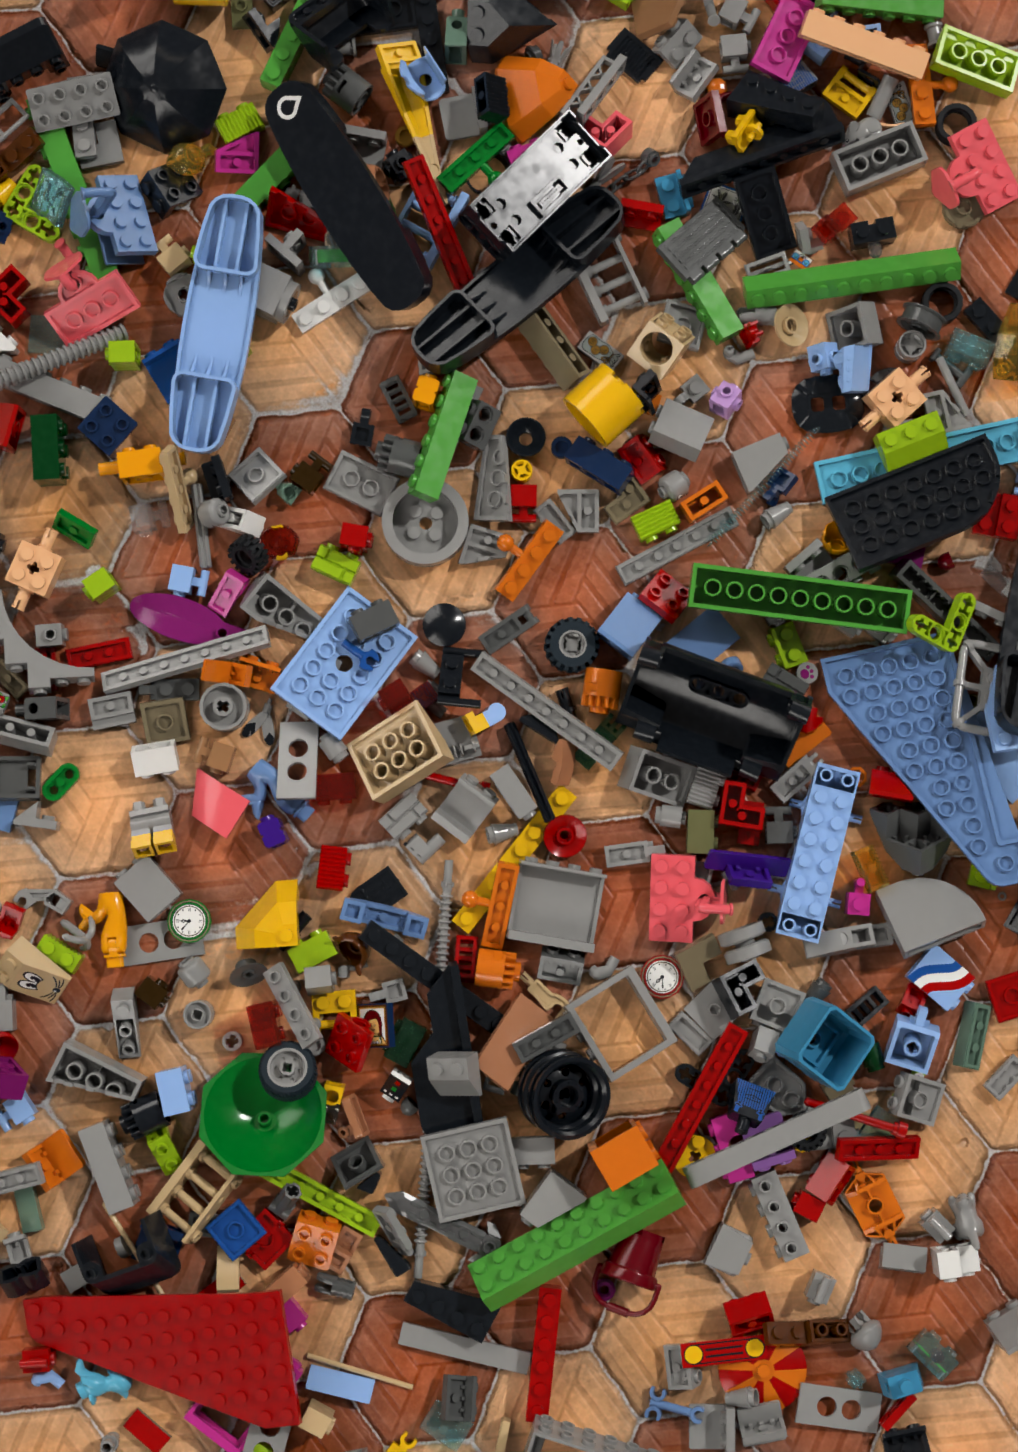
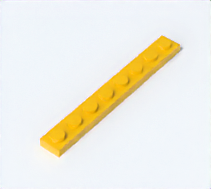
M558 786L548 798L555 817L563 815L577 798L564 786ZM540 810L499 861L518 864L519 859L525 860V856L530 857L544 840L543 834L548 824L544 822ZM497 864L474 891L479 897L490 899ZM463 905L452 921L469 934L486 913L488 907L476 905L473 908H467Z

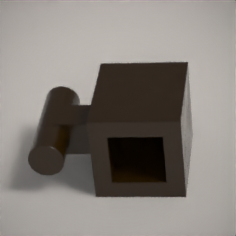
M312 450L308 455V458L314 461L311 466L302 461L300 464L296 463L290 471L291 481L311 496L314 495L325 480L324 476L319 473L321 468L327 472H330L333 468L331 463Z

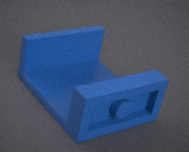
M179 338L168 340L163 344V348L158 351L152 350L144 356L145 359L141 360L169 406L171 380L176 371Z

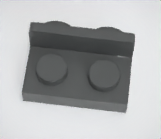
M543 945L537 978L580 986L585 953L578 950H566Z

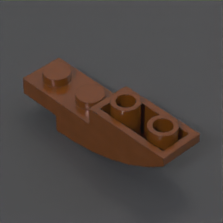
M29 126L0 154V184L7 178H13L35 159L33 155L45 145V142L33 127Z
M809 1319L807 1321L762 1323L765 1346L802 1347L851 1341L848 1319Z

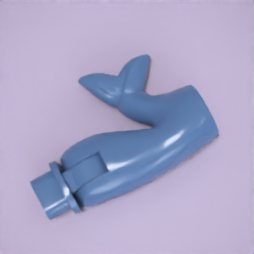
M260 759L246 775L255 789L254 793L241 795L251 801L249 805L252 806L254 817L257 820L260 819L268 784L279 808L287 814L292 815L294 813L293 817H298L304 823L315 811L309 805L310 801L277 800L278 769L265 760Z

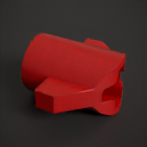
M812 707L806 725H803L801 732L812 734L823 724L824 717H817L818 708Z

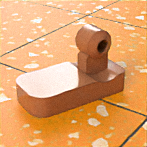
M352 1093L343 1097L342 1105L349 1124L338 1129V1136L345 1139L354 1135L355 1139H360L369 1135L370 1131L357 1096Z

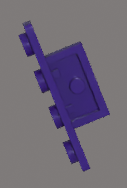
M710 849L704 866L706 869L725 871L729 885L771 889L773 884L771 876L786 877L791 864V858Z

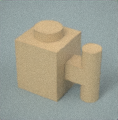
M168 233L156 243L157 253L162 252L156 259L168 275L172 277L175 274L182 273L193 263L189 258L190 251L185 245L180 247L175 241L168 247V244L173 241V238Z

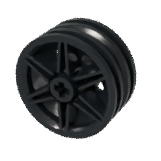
M555 1048L541 1053L529 1062L520 1077L517 1096L520 1109L530 1123L554 1138L575 1140L588 1135L600 1125L609 1108L611 1091L608 1078L599 1065L572 1050ZM581 1078L584 1079L583 1085L579 1084V1080ZM563 1113L564 1117L559 1119L558 1115Z

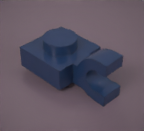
M779 466L767 482L770 489L762 496L763 499L767 500V505L771 507L776 506L779 501V495L783 494L786 496L798 481V477Z

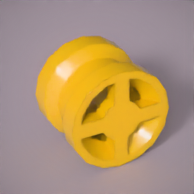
M523 459L515 461L511 467L513 480L517 483H526L531 479L533 472L531 464Z

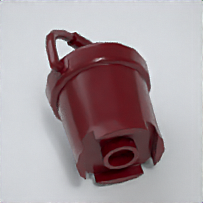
M641 1229L616 1243L609 1259L604 1261V1263H598L593 1275L591 1287L597 1302L605 1307L607 1311L626 1318L628 1316L640 1317L651 1311L661 1291V1285L657 1283L658 1280L655 1276L665 1237ZM600 1272L638 1287L654 1291L649 1305L643 1310L634 1312L612 1302L607 1303L598 1294L597 1289Z

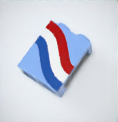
M939 946L926 950L904 976L938 1003L941 1009L947 1012L949 1009L954 1010L960 1003L959 997L963 993L967 994L973 988V981L975 980L971 973Z

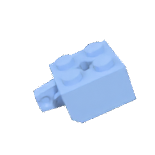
M919 1005L916 1015H910V1017L897 1013L884 1050L885 1062L926 1075L928 1074L940 1038V1027L926 1020L928 1007Z

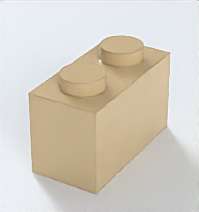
M312 1398L302 1416V1423L298 1427L322 1439L324 1434H330L335 1424L336 1418L333 1417L335 1410Z

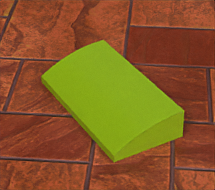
M945 24L939 35L928 69L954 77L961 82L1006 99L1014 90L1018 74V52Z

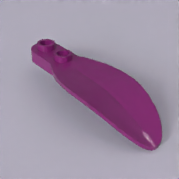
M146 593L136 596L130 603V610L138 621L161 635L181 642L201 644L221 638L218 635L220 629L226 630V636L246 630L225 623L207 607L176 595Z

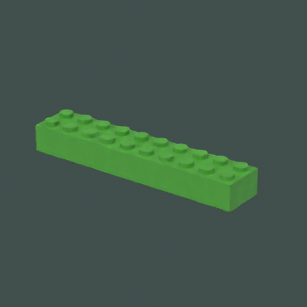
M693 563L687 607L904 635L908 631L906 621L910 615L913 590Z
M662 1158L657 1160L658 1166L614 1192L608 1187L539 1228L532 1229L467 1265L480 1297L489 1310L493 1312L687 1205Z

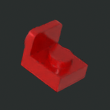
M909 981L901 1002L895 1011L908 1017L910 1015L915 1016L919 1005L924 1006L928 995Z

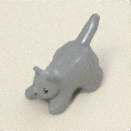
M961 1193L957 1198L950 1196L948 1204L956 1219L955 1224L952 1225L955 1228L952 1232L953 1236L957 1240H970L973 1248L978 1251L980 1249L978 1237L982 1236L985 1230L983 1221L977 1215L974 1193Z

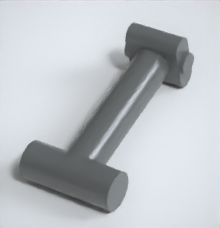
M937 347L928 358V361L933 362L936 358L942 356L940 354L942 350ZM944 357L952 375L957 378L956 384L958 388L961 389L973 374V370L966 367L962 372Z

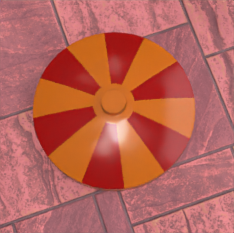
M763 1328L735 1337L731 1335L729 1338L763 1335ZM767 1346L768 1359L718 1364L719 1380L725 1393L751 1386L758 1390L759 1403L779 1400L781 1410L798 1397L800 1382H805L807 1374L806 1359L801 1347Z

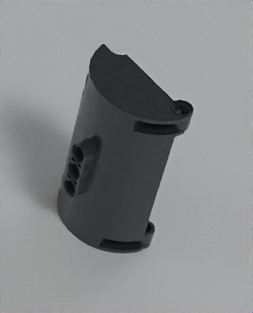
M647 636L615 722L635 729L633 738L649 744L651 742L656 743V751L728 778L734 772L737 773V776L755 783L759 775L778 782L801 729L808 721L812 710L813 697L810 695L807 697L802 696L791 688L674 645L652 641L651 637Z

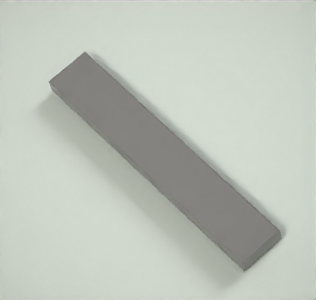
M730 506L615 566V569L624 586H627L739 526V523Z
M403 1321L398 1341L400 1345L527 1375L532 1354L531 1351L485 1340L481 1344L468 1336Z

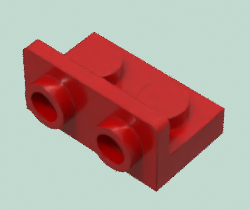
M622 197L621 203L625 227L655 232L661 226L665 205Z
M643 433L636 435L617 450L622 459L632 465L634 476L641 486L667 469L664 457L655 451L653 444L648 442L649 437Z

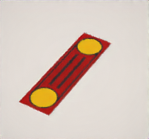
M764 1334L680 1344L683 1368L768 1359Z

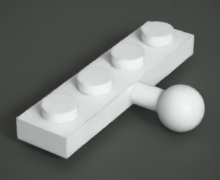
M318 267L312 268L308 273V279L312 284L318 285L323 295L293 313L291 317L302 334H304L371 290L358 273L330 290L325 282L324 271Z

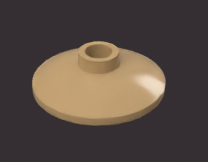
M785 304L778 308L774 317V327L779 339L790 347H796L804 343L808 335V321L803 311L794 304Z

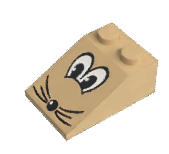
M23 936L5 951L0 960V983L8 989L52 1004L57 1002L72 979L69 974Z

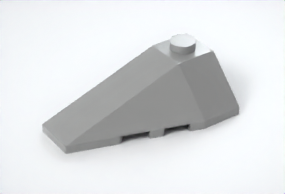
M263 570L248 587L239 605L241 609L256 621L305 639L309 638L323 619Z

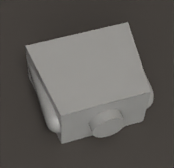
M721 1221L703 1259V1263L730 1276L739 1275L742 1266H747L752 1254L749 1251L753 1245L752 1237Z

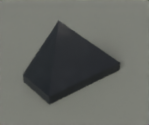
M534 715L521 716L519 722L554 744L558 742L557 732Z

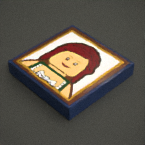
M393 1003L356 1004L357 1017L369 1021L371 1024L370 1030L375 1033L370 1048L395 1047Z

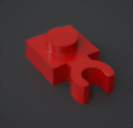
M757 320L744 324V328L739 333L746 350L755 347L761 341L760 336L763 335V330H758Z

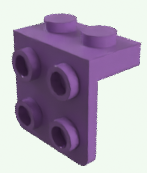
M779 1111L766 1114L762 1123L757 1128L749 1127L747 1135H742L743 1140L784 1122L782 1114ZM792 1145L752 1162V1167L754 1171L764 1172L773 1165H785L797 1157Z

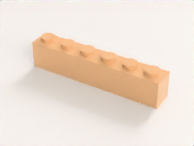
M819 8L806 11L797 37L915 81L922 79L931 55L925 52L926 49L924 47L905 45L906 41L894 37L893 40L886 38V34L881 31L874 30L870 32L865 30L866 26L859 23L851 25L845 22V18L833 15V17L827 16L825 11Z

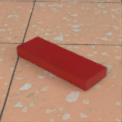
M130 637L65 650L67 664L75 667H95L134 659Z

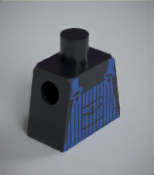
M736 1078L730 1086L727 1117L737 1122L735 1132L747 1135L749 1127L757 1128L762 1123L776 1092Z

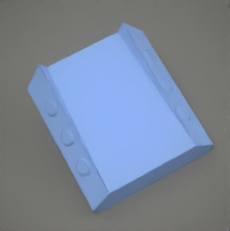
M849 345L837 351V354H834L833 362L834 366L839 370L838 385L841 389V394L869 392L873 345Z

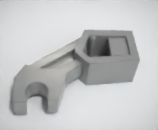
M25 888L18 891L13 899L14 902L18 903L24 897L26 904L23 908L29 909L38 901H44V905L61 915H65L74 902L58 889ZM54 894L61 897L56 906L53 902H49V897H52Z

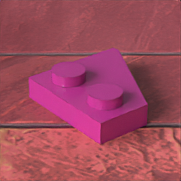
M252 132L215 150L214 172L254 174L259 169V132Z

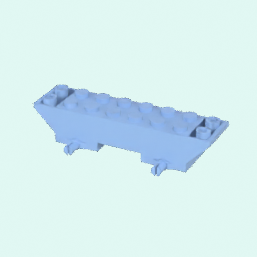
M817 762L806 797L803 801L790 798L788 806L801 809V819L786 879L782 885L773 883L772 887H776V889H767V891L779 893L780 896L775 933L818 944L827 907L840 909L841 905L833 904L832 902L841 904L842 900L830 898L848 822L859 825L862 822L860 821L862 820V815L851 813L860 772Z

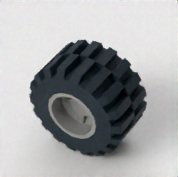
M568 617L567 619L559 620L550 628L544 640V651L546 652L547 660L549 659L550 664L558 668L557 670L565 671L566 673H578L589 667L596 659L600 649L599 636L596 635L595 628H592L589 622H584L582 618L578 617L576 619Z

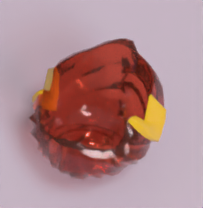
M280 524L267 528L263 532L259 543H264L265 546L263 548L268 550L267 555H269L270 559L283 561L287 557L295 555L300 538L291 527Z

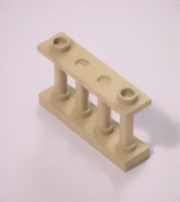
M199 1139L146 1209V1212L152 1214L155 1211L161 1210L162 1215H165L186 1233L181 1240L184 1244L196 1243L203 1234L202 1230L232 1190L240 1186L244 1175H232L227 1168L210 1155V1149ZM201 1162L208 1164L226 1179V1182L219 1191L197 1173L196 1168ZM187 1180H192L213 1198L206 1208L183 1191V1185ZM178 1197L199 1215L193 1226H190L170 1209L169 1204L174 1198Z

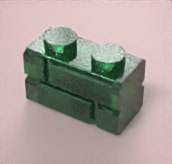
M404 1016L403 1020L398 1018L394 1025V1031L396 1032L395 1047L382 1048L385 1051L383 1056L407 1068L428 1028Z

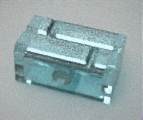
M955 327L943 355L948 356L947 359L953 363H960L961 361L968 364V368L980 371V369L984 370L987 367L996 343Z

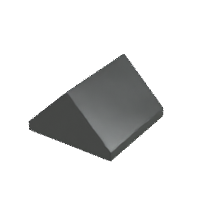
M368 1135L330 1157L345 1190L385 1166L384 1161Z

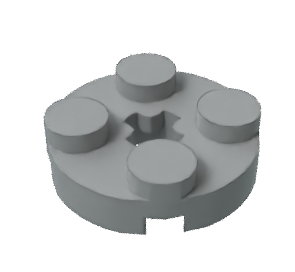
M183 272L173 275L167 281L163 292L165 304L171 312L179 317L184 316L186 300L184 298L180 299L179 296L182 295L181 291L184 289L188 292L192 274Z

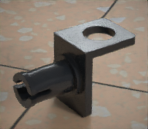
M844 55V59L859 66V79L870 86L878 88L880 79L867 72L871 64Z

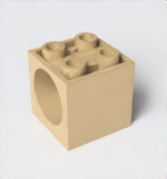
M662 312L648 321L626 354L647 371L652 369L660 380L673 371L695 339L689 328L678 325L670 314ZM653 332L663 333L670 339L673 347L671 356L661 355L655 350L652 344Z

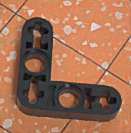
M748 1049L739 1050L717 1090L720 1093L726 1091L725 1095L728 1099L718 1102L719 1097L714 1095L711 1102L721 1107L728 1105L731 1083L727 1080L728 1074L736 1071L740 1079L745 1080L754 1065L755 1060L748 1056L750 1062H745L741 1067L746 1069L744 1073L738 1068L733 1067L734 1063L739 1066L741 1063L739 1056L741 1054L745 1055ZM681 1063L675 1069V1077L679 1082L692 1089L699 1075L694 1079L693 1085H690L689 1083L692 1080L688 1077L681 1079L679 1070H684L687 1067L689 1068L688 1073L692 1076H695V1072L700 1075L701 1071L690 1064Z

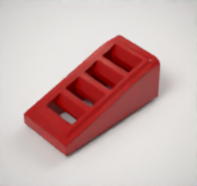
M456 935L454 961H457L458 965L459 961L471 962V966L459 965V971H470V974L460 973L461 982L474 983L478 946V937ZM460 943L473 944V948L460 947ZM459 952L472 953V957L460 956Z

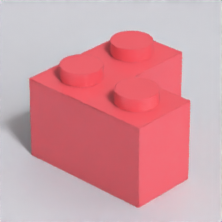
M616 110L603 124L590 116L583 127L599 145L604 146L614 156L632 138L633 121Z

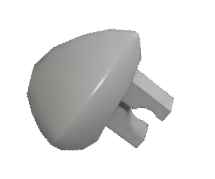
M860 1310L849 1321L857 1330L850 1337L851 1345L859 1350L870 1351L877 1348L881 1341L882 1326L879 1320L870 1319Z

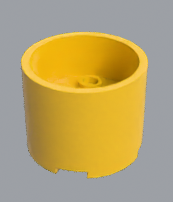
M601 363L563 398V402L577 422L598 443L607 447L645 411L641 409L643 407L642 402L627 383L624 384L619 377H614L615 372L604 363Z

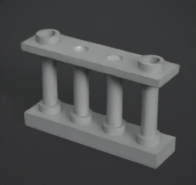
M621 234L612 242L617 255L587 267L577 277L600 328L609 323L608 317L611 316V313L639 300L644 308L648 305L647 299L650 298L646 287H641L620 243L622 241ZM622 262L626 274L600 286H593L590 280L592 275ZM631 281L636 293L608 306L606 304L602 305L599 299L602 297L601 294Z

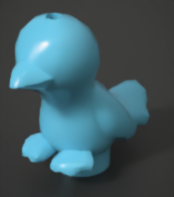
M77 1359L74 1371L79 1375L81 1381L76 1383L75 1386L83 1400L88 1397L90 1403L95 1405L96 1397L106 1392H115L127 1399L133 1383L132 1378L109 1369L107 1370L108 1376L91 1372L85 1368L82 1359Z

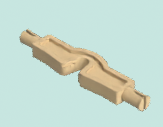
M524 971L522 974L528 980L520 975V979L529 986L527 990L546 1011L559 1004L561 1011L555 1019L562 1016L563 1012H565L563 1006L569 1002L563 996L552 993L540 980H534Z

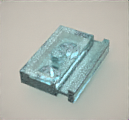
M436 1399L419 1428L452 1451L457 1452L474 1424L471 1422L441 1420L442 1402Z

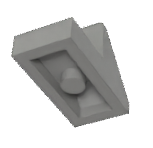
M41 801L36 802L13 819V824L59 831L61 822L55 821L54 816L42 815V819H40Z

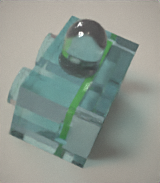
M328 231L325 233V246H308L309 268H331L333 263L334 267L337 268L352 267Z
M924 1328L906 1347L942 1382L959 1364L955 1359L958 1354L949 1345L944 1348L939 1343L942 1338L933 1329L929 1332Z

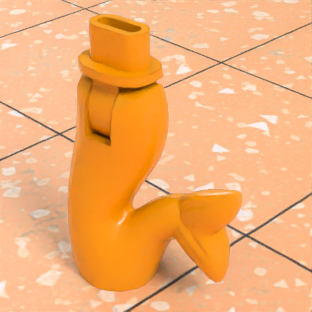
M122 892L100 893L98 896V906L94 912L80 904L79 912L83 920L78 928L83 932L88 930V917L90 915L95 920V924L100 923L107 916L100 941L102 952L107 954L103 955V958L106 959L107 968L124 967V957H127L125 953L127 948V919Z

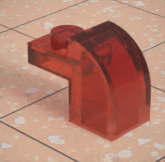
M843 202L829 215L826 214L812 226L811 231L824 246H828L841 236L858 217Z

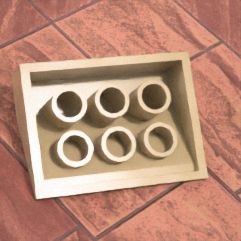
M418 700L411 702L346 745L372 801L383 804L454 760L445 739Z

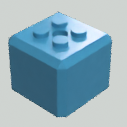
M815 997L805 998L775 1043L776 1052L813 1081L833 1090L841 1091L846 1088L874 1046L875 1040L870 1032L836 1005ZM816 1034V1040L810 1044V1041Z

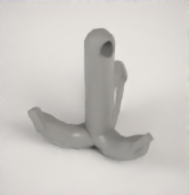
M91 915L88 917L89 928L87 933H84L68 920L62 919L60 921L62 927L72 934L65 933L62 935V938L71 943L83 944L79 947L80 951H88L92 945L91 939L95 935L96 924Z

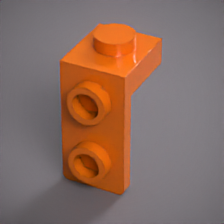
M204 659L201 680L229 683L250 688L253 666L232 661Z

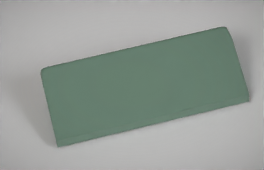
M965 1001L953 1065L979 1070L992 1006Z
M36 1186L14 1191L23 1233L43 1230L45 1225Z

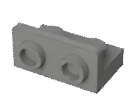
M683 1343L663 1345L668 1390H693L700 1386L702 1381L701 1369L699 1367L683 1368L680 1344Z

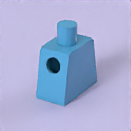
M917 1362L877 1373L883 1396L892 1400L923 1391L924 1383Z

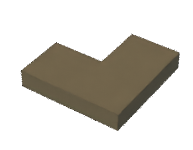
M633 476L622 494L603 507V509L616 526L648 504L651 499Z
M709 933L674 952L689 990L692 992L711 982L703 963L722 953L713 933Z

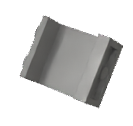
M464 773L430 818L466 844L499 801V798L496 797V793L493 790L480 785L476 777Z

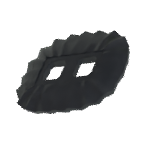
M836 374L804 379L796 385L791 396L793 417L800 428L812 433H833L851 429L858 424L865 412L864 401L861 399L863 393L841 394V389L838 385L839 375ZM843 396L845 398V409L835 410L832 397ZM822 398L824 410L813 412L811 409V399Z

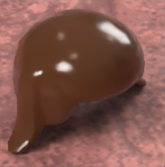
M345 932L339 937L333 936L332 939L337 942L343 957L351 962V965L356 969L357 975L361 976L362 968L370 956V946L358 938L360 933Z

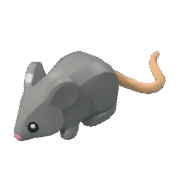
M874 117L864 118L860 122L852 121L846 130L843 146H848L880 133L882 128H892L902 123H881Z

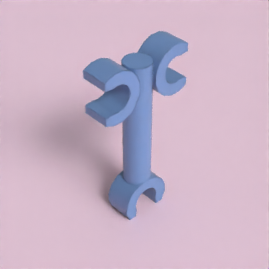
M655 1386L651 1387L649 1391L651 1400L649 1407L645 1411V1418H648L650 1411L653 1410L657 1413L656 1421H659L662 1417V1410L688 1416L695 1424L702 1423V1419L696 1418L695 1412H704L705 1408L703 1406H696L692 1409L663 1401L667 1395V1389H663L662 1395L657 1396L655 1394Z

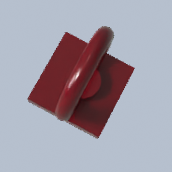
M711 90L693 105L701 147L710 146L720 137L726 139L727 127L722 103L726 101L732 93L731 91L720 94L719 90Z

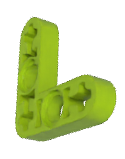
M32 164L23 173L5 203L3 212L6 213L7 218L13 220L12 223L47 243H55L61 237L59 227L54 222L29 209L46 177L40 165ZM38 171L40 177H35L32 181L33 177L31 176V173H36ZM28 181V182L30 183V182L32 181V184H33L35 187L32 188L31 185H29L28 183H25V182ZM23 188L30 190V196L26 199L19 197V191ZM17 199L20 203H22V204H24V205L21 206V205L19 204V205L17 206V203H16V201H14V200ZM17 206L16 209L19 213L11 216L9 209H15ZM30 217L38 219L37 225L33 228L26 225L27 219ZM42 225L50 231L54 228L55 235H50L48 238L47 233L41 229Z
M958 593L953 600L943 626L925 615L911 614L906 621L907 630L941 651L955 652L961 644L971 619L976 599L972 593ZM958 616L960 625L956 628L954 626V619ZM916 621L921 626H924V628H917L918 625L916 624ZM933 627L936 629L934 639L930 636V631Z

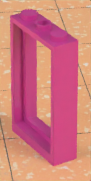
M292 1357L297 1382L303 1374V1368L301 1367V1362ZM196 1402L191 1404L185 1412L184 1419L225 1451H243L249 1426L240 1438L237 1439L200 1410L203 1407L202 1404Z

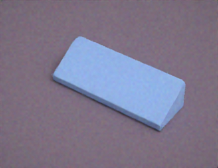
M311 1364L305 1389L370 1404L375 1379Z

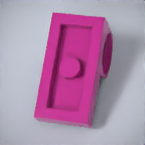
M233 568L228 569L207 607L226 618L237 598L248 586L250 579Z

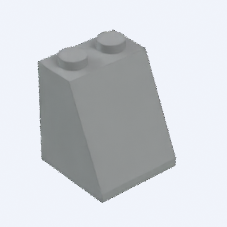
M551 1167L527 1198L526 1204H523L519 1209L521 1221L529 1227L534 1225L539 1228L585 1202L587 1195Z

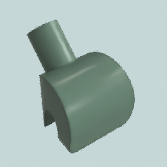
M283 481L275 487L277 495L290 506L302 491L300 487L288 481Z

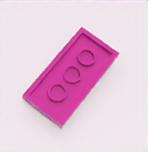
M780 0L749 65L788 85L809 42L797 36L806 11L809 9L813 10L815 3L810 0Z

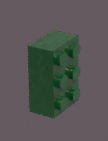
M57 414L30 415L33 480L41 487L67 485V479H70L69 466H66V458H69L68 445H65V436H68L67 424Z

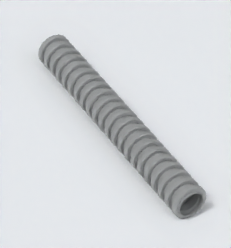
M120 323L118 327L112 326V329L107 328L105 332L94 333L92 337L90 335L87 336V339L81 338V341L76 340L74 344L68 343V346L63 345L61 349L58 347L56 351L50 350L48 354L46 352L43 353V356L37 355V358L32 357L30 361L24 360L23 364L19 362L17 366L12 365L10 369L9 367H6L4 371L1 369L0 391L3 390V387L7 389L9 385H16V382L20 384L22 380L27 381L29 377L32 379L34 375L40 376L42 372L45 374L47 370L53 371V368L58 369L60 365L66 366V363L71 364L73 360L76 362L79 360L78 358L84 359L86 355L89 357L91 353L97 354L98 350L102 352L105 347H108V341L128 340L127 330Z

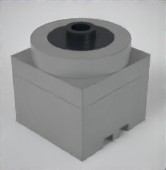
M262 263L255 315L276 325L278 322L284 324L297 307L301 284L293 281L292 276Z

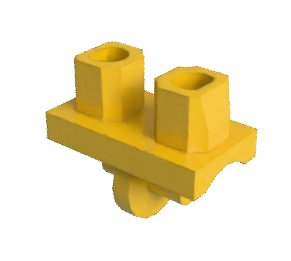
M749 109L746 115L739 114L735 119L736 130H728L725 134L727 143L735 145L739 153H744L753 139L760 140L764 135L761 129L762 123L756 118L755 109Z

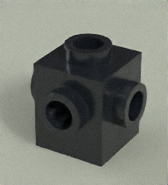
M405 148L400 151L394 149L387 153V159L382 162L383 171L397 185L407 179L402 162L412 159L413 156Z

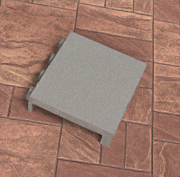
M525 856V860L519 859L520 869L508 920L506 938L594 953V938L604 881L607 875L603 874L602 869L590 867L589 871L581 870L580 865L568 864V867L559 866L560 862L547 860L545 864L539 863L538 858Z

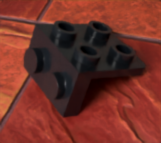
M181 159L147 171L140 182L142 192L148 197L153 209L162 220L168 218L176 206L198 198L203 193L199 184Z

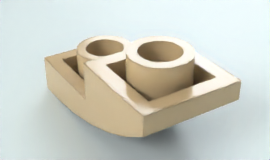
M217 1246V1293L239 1292L240 1257L233 1262L220 1246Z

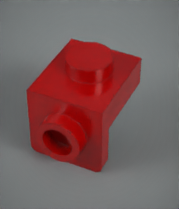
M8 901L3 904L0 913L1 938L12 940L20 930L26 909Z

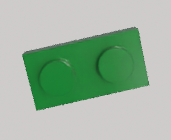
M62 508L57 512L52 525L53 529L88 550L93 546L98 533L96 528Z

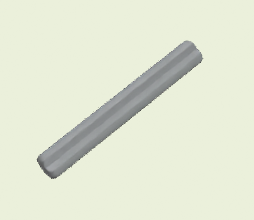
M197 483L191 485L199 564L201 569H208L212 567L208 527H205L199 521L197 515L199 505L205 501L203 485Z

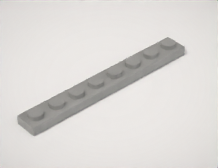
M262 625L102 672L103 692L109 695L203 667L204 659L225 661L270 648L268 628L266 625Z
M485 651L481 652L470 670L609 771L613 770L623 756V751Z

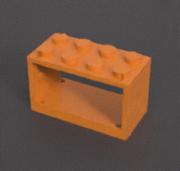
M633 1118L587 1144L592 1158L612 1192L659 1165L656 1160L660 1158L650 1139L646 1141L649 1137L640 1121L635 1122Z

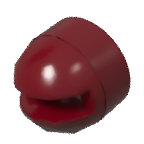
M949 552L940 555L937 561L940 569L950 570L955 568Z

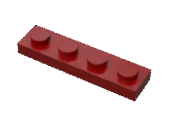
M894 1135L837 1137L835 1159L838 1162L918 1159L921 1138L918 1135H906L904 1140L894 1138Z

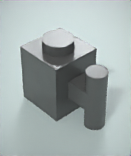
M791 806L765 807V816L773 815L774 822H764L765 844L794 843L793 839H797V826H793V821H783V815L792 814Z

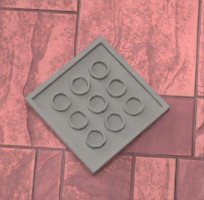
M507 1116L420 1136L440 1223L526 1204Z

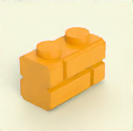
M426 373L425 376H419L416 384L417 388H415L412 396L415 408L430 413L435 411V400L441 393V386L437 376Z

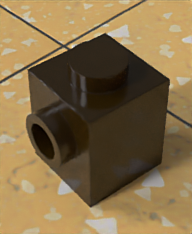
M150 975L145 978L134 994L155 1010L159 1006L163 1008L170 1000L168 995L171 991L167 989L169 985L160 978L156 980Z

